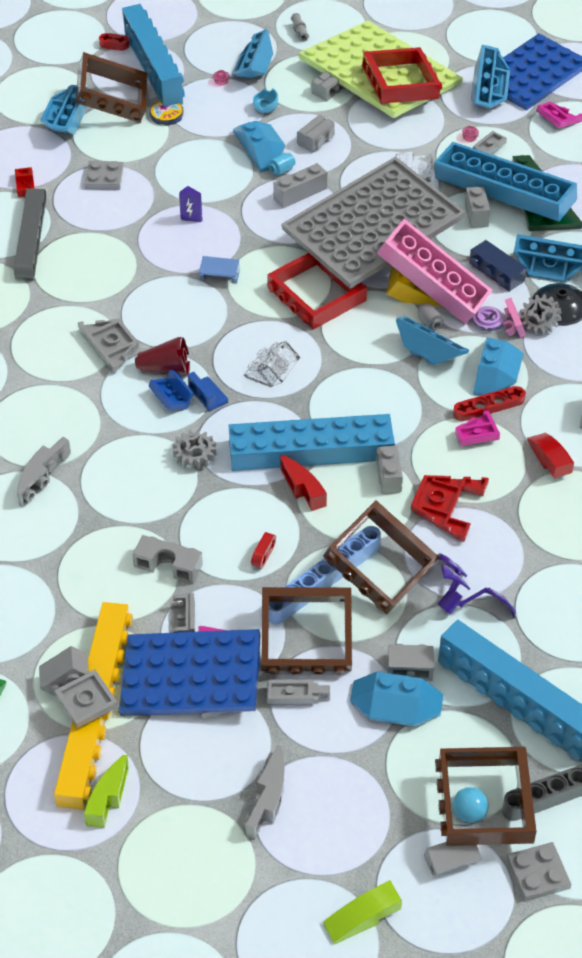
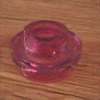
M219 70L213 74V79L217 85H225L228 83L230 75L224 70Z
M467 126L463 128L462 136L468 142L475 141L479 136V130L474 126Z

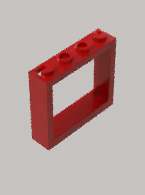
M421 47L363 52L362 68L381 104L439 99L440 90L443 88L442 82L439 81L437 73L434 72ZM417 64L427 82L388 86L378 67Z
M310 253L267 274V288L270 292L274 293L282 303L290 308L292 313L299 316L303 323H306L313 330L367 300V287L362 282L350 289ZM317 265L348 293L314 311L284 282Z

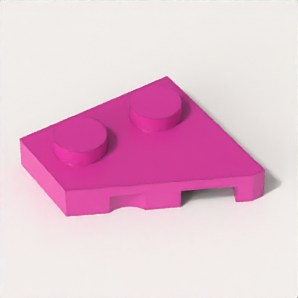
M547 102L537 106L536 111L558 129L582 121L581 113L575 116L569 113L570 109L555 103Z
M489 410L484 411L482 417L478 419L473 417L467 423L455 427V435L460 446L500 440V432Z

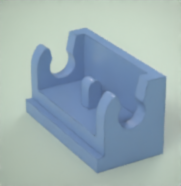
M202 256L199 270L200 279H205V275L231 277L234 279L233 283L238 282L240 273L238 259Z

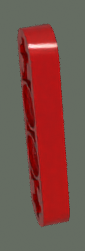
M513 386L460 401L454 405L453 416L458 421H467L473 417L483 416V412L489 410L490 414L516 407L524 403L526 392L520 386ZM495 399H501V400H503L504 402H503V403H496V402H494L493 400H495ZM483 404L485 405V408L480 409L477 408L475 405Z

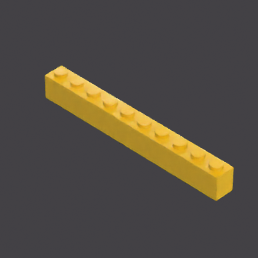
M102 602L88 657L89 672L97 671L115 697L114 683L119 681L120 669L118 666L124 660V650L122 649L123 645H127L129 634L127 628L132 626L133 614L129 613V604ZM111 711L78 729L72 721L54 792L57 807L85 809L86 801L89 800L92 794L91 780H95L97 774L95 763L101 757L102 747L100 742L105 740L106 736L105 721L110 719Z

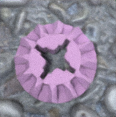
M489 306L479 308L473 316L474 324H477L478 328L483 327L485 331L487 329L494 331L495 328H500L504 321L503 313L497 308Z

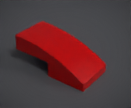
M32 167L15 169L17 196L25 197L27 189H35Z

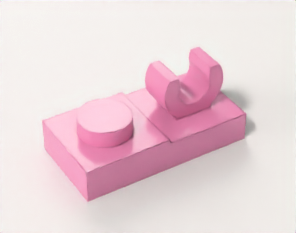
M512 297L505 300L507 308H504L507 319L511 318L512 320L503 322L505 329H507V335L512 336L518 331L520 338L525 337L526 333Z

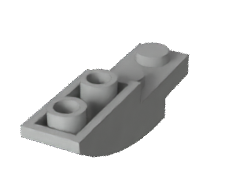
M62 437L50 449L43 445L29 460L18 483L17 496L19 506H25L34 499L36 494L45 489L50 483L49 473L53 472L63 460L69 457L71 449L67 438Z
M279 745L276 746L273 753L270 752L268 754L264 771H259L256 777L255 784H257L258 795L254 801L255 808L252 813L249 812L246 815L243 826L246 827V837L253 840L257 837L264 821L274 824L282 803L285 768L282 747Z

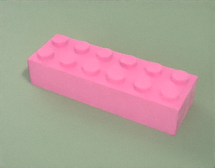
M405 219L402 220L377 252L380 257L463 324H466L475 315L493 291Z

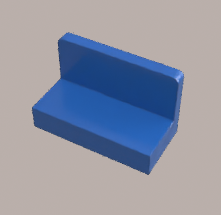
M194 371L187 374L188 387L209 412L228 403L226 395L208 376L200 379Z

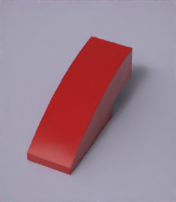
M546 432L527 437V441L544 469L548 468L553 478L573 472L574 461L554 437Z
M285 455L280 456V470L295 498L304 497L311 511L326 507L327 492L315 476L296 461Z

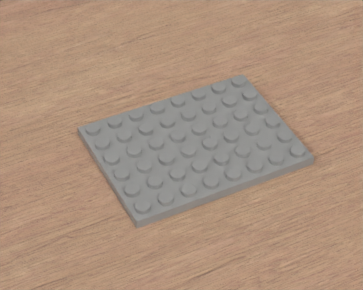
M395 156L285 221L281 226L283 231L351 289L390 265L377 252L403 219L407 220L426 237L432 239L466 218V211Z

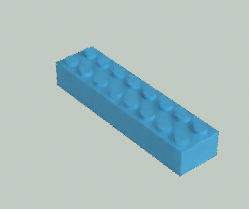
M141 4L123 7L122 15L125 36L129 38V44L144 72H147V78L158 99L164 107L178 103L182 105L183 97H185L181 84L184 83L183 75L178 72L177 64L173 63L172 55L168 54L167 46L163 45L162 37L158 36L157 28L153 27L152 19L148 18L147 10L143 9Z
M452 142L434 162L435 179L464 189L484 186L487 197L556 221H560L577 201V183L456 142Z
M390 414L228 424L232 471L280 468V456L283 455L302 466L376 461L378 447L395 446Z
M457 619L441 635L438 662L445 669H449L457 674L462 681L474 686L479 693L485 694L494 700L499 707H504L511 712L516 719L524 721L535 732L544 735L553 745L559 746L568 752L573 759L582 762V704Z

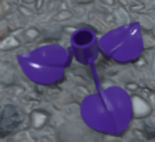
M440 552L438 553L440 557L438 560L444 561L454 568L453 571L445 564L441 565L444 579L453 580L449 590L437 603L443 610L451 615L458 606L462 608L466 603L483 593H487L503 601L509 607L513 618L516 617V611L511 603L503 595L490 587H485L461 601L463 596L456 591L458 586L461 584L468 590L471 588L460 575L462 574L464 577L468 575L448 556Z

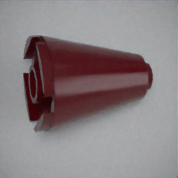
M182 336L176 337L139 352L137 357H135L136 368L141 372L168 374L170 370H175L178 375L189 374L190 361H187L189 350L185 338Z

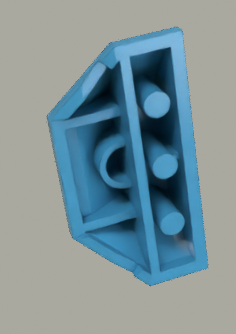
M267 29L253 34L252 40L245 46L232 72L233 77L253 79L266 74L274 54Z
M482 44L474 68L471 100L474 105L492 108L507 100L510 68L500 54V50L496 47Z
M71 84L67 87L68 89L59 92L50 99L40 121L56 132L75 135L85 114L86 106L75 103L76 85Z
M252 121L233 129V133L260 172L270 170V160L281 155L285 149L284 142L271 124Z
M517 234L513 253L518 261L527 268L526 273L528 276L566 282L582 270V245Z
M406 316L397 317L396 319L404 347L409 349L411 354L426 358V362L437 365L469 353V349Z
M486 337L473 395L481 396L514 385L517 382L524 353L508 341Z
M377 671L354 680L350 702L369 720L416 727L441 715L444 694L423 678Z

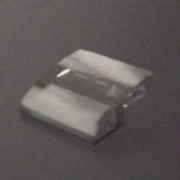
M413 151L396 154L398 159L427 182H431L433 163L431 154L415 157Z

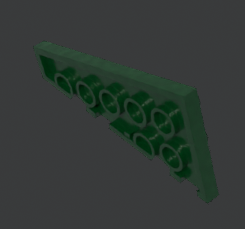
M530 155L512 156L513 162L542 171ZM572 208L567 211L560 221L524 210L528 231L582 229V221Z

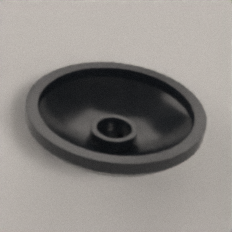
M553 283L545 285L535 292L533 300L536 295L542 298L546 294L547 299L553 297L554 302H558V308H561L562 312L559 314L561 315V321H557L558 325H572L582 320V291L565 283Z

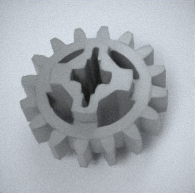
M546 294L542 298L536 295L534 300L528 298L529 303H523L525 309H520V320L523 322V328H527L528 333L534 330L535 335H538L539 332L546 335V330L553 332L552 327H558L557 321H561V315L559 314L562 312L561 308H558V302H554L553 297L547 299Z
M189 430L187 435L181 433V438L176 437V443L172 444L173 457H176V462H182V467L189 465L190 469L193 466H197L200 469L201 464L208 466V461L213 462L214 456L217 455L216 441H213V436L207 437V432L200 434L199 430L196 433H192Z

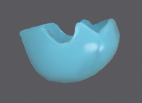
M264 88L261 92L257 93L253 97L254 108L261 113L273 112L278 106L277 91L274 88L271 91Z
M465 787L459 790L451 803L456 817L465 823L473 824L481 821L486 816L489 807L485 794L476 787Z

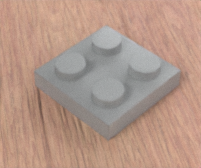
M89 161L84 183L85 189L120 190L124 162Z
M96 670L55 690L56 697L77 729L118 708L117 700Z
M553 842L507 855L508 863L524 901L571 889V881Z

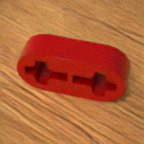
M103 33L99 36V45L105 49L124 51L129 48V38L125 35Z
M268 532L263 534L251 558L252 566L261 569L265 566L274 549L276 535Z

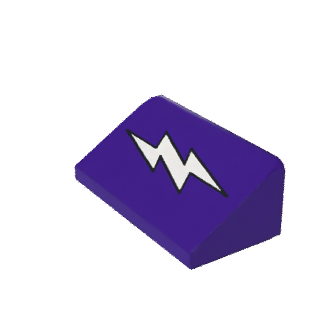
M187 186L179 192L180 218L185 221L202 222L201 193Z

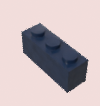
M484 240L470 250L469 263L509 292L525 282L527 268L488 240Z

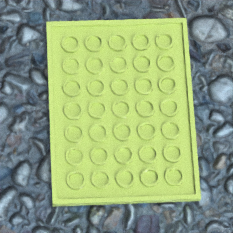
M365 21L299 52V59L321 73L327 71L339 79L340 85L392 118L429 101L380 103L362 68L363 52L413 47L371 21ZM427 56L434 72L437 73L439 81L442 82L443 88L440 90V94L462 84L463 77ZM417 64L378 67L388 86L427 83Z

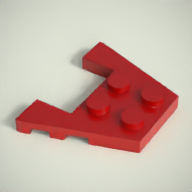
M424 475L412 501L411 511L458 540L465 542L471 523L452 518V514L462 491L483 497L489 484V478L481 477V480H474L471 477L463 476V479H451V476Z

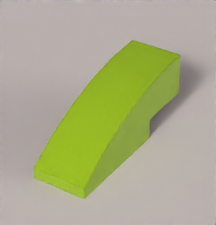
M122 755L96 784L84 811L87 826L105 828L110 807H120L129 771L128 755Z
M391 880L340 908L324 920L323 925L335 945L378 925L380 919L401 910L402 899Z

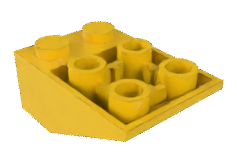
M394 267L391 268L387 295L403 303L422 305L429 303L433 306L442 307Z

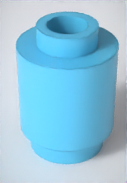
M283 153L271 159L269 162L271 173L279 176L291 170L296 164L295 158L291 153Z

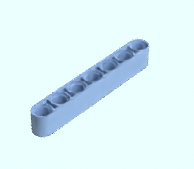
M367 526L347 540L338 551L355 567H358L379 551L381 531L375 526ZM323 558L285 587H331L342 579L343 576ZM269 602V622L280 624L309 602Z

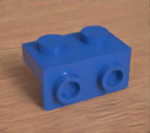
M170 370L166 379L150 380L148 385L168 411L187 409L193 397V391L175 370Z

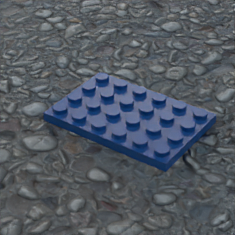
M540 33L503 57L510 68L507 100L526 111L582 72L581 55Z
M260 629L128 634L119 703L120 716L256 711Z

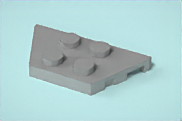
M110 319L108 321L95 320V324L84 325V321L78 322V329L113 373L117 372L139 347L136 338L120 319Z

